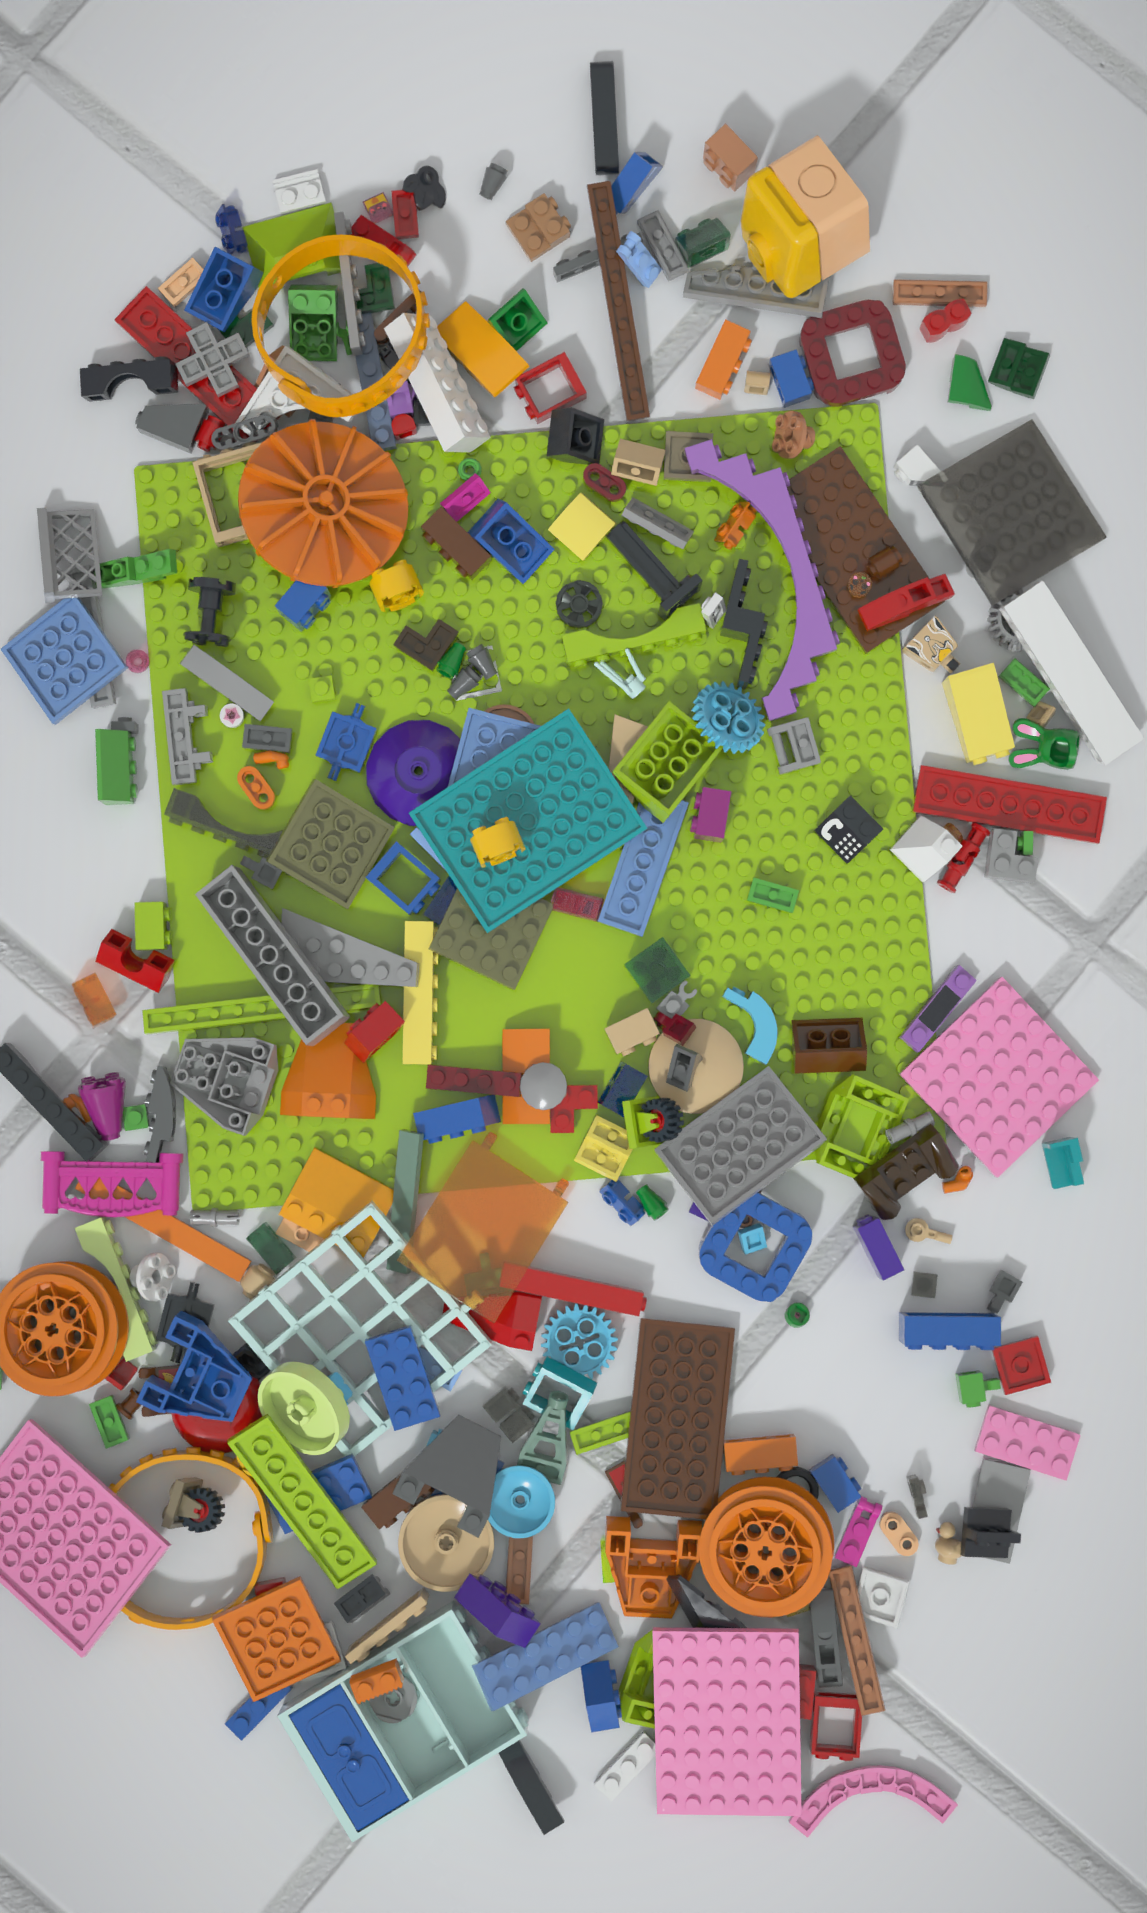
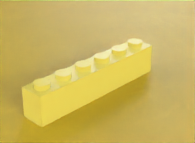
M405 921L404 957L419 963L418 987L404 986L403 1064L432 1065V1060H437V1046H433V1036H437V1022H433V1012H438V998L433 997L434 989H438V974H434V965H438L439 954L428 949L438 929L433 921Z

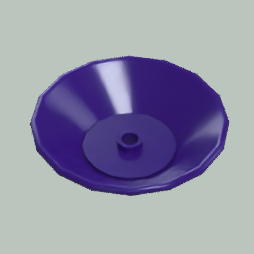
M408 720L388 729L373 745L366 763L367 787L374 803L390 819L408 826H417L409 812L448 788L460 738L449 727L430 720ZM421 767L423 773L416 775L414 773L415 768Z

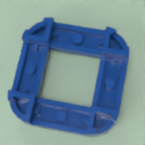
M758 1192L716 1224L711 1225L705 1238L699 1244L700 1263L709 1275L758 1301L773 1302L785 1291L812 1242V1230L800 1213L797 1214ZM746 1215L787 1236L765 1275L759 1274L724 1254Z

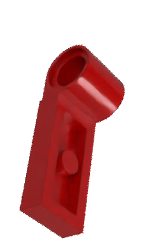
M360 215L352 225V234H348L383 244L396 255H400L406 261L407 267L417 256L409 246L363 215Z

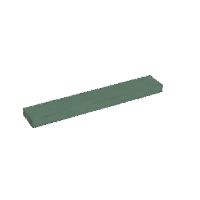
M402 1129L399 1130L391 1223L413 1247L424 1133ZM398 1249L387 1258L386 1269L409 1274L411 1273L412 1263Z

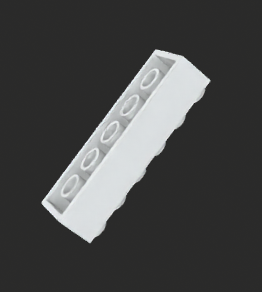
M403 313L384 328L399 360L411 342L416 325V314ZM429 315L430 328H426L427 346L422 351L416 369L410 374L408 379L444 452H472L491 438L487 431L488 427L481 419L477 410V404L471 398L467 390V384L461 378L457 370V364L448 352L447 343L441 337L436 321Z

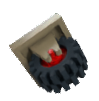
M197 1477L176 1479L169 1491L171 1497L168 1505L163 1510L161 1526L168 1529L189 1527L188 1530L195 1531V1533L215 1529L216 1525L221 1524L223 1521L220 1517L225 1515V1512H221L222 1508H225V1504L220 1503L223 1498L221 1496L217 1497L218 1492L216 1490L211 1491V1488H201L203 1484L202 1479Z

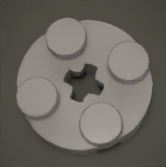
M404 1675L402 1688L398 1687L397 1690L393 1689L392 1691L397 1693L400 1701L390 1704V1699L387 1698L388 1694L385 1692L383 1695L375 1696L374 1699L370 1698L369 1700L370 1706L376 1713L375 1715L384 1722L399 1723L410 1716L416 1708L418 1699L416 1688L409 1678Z

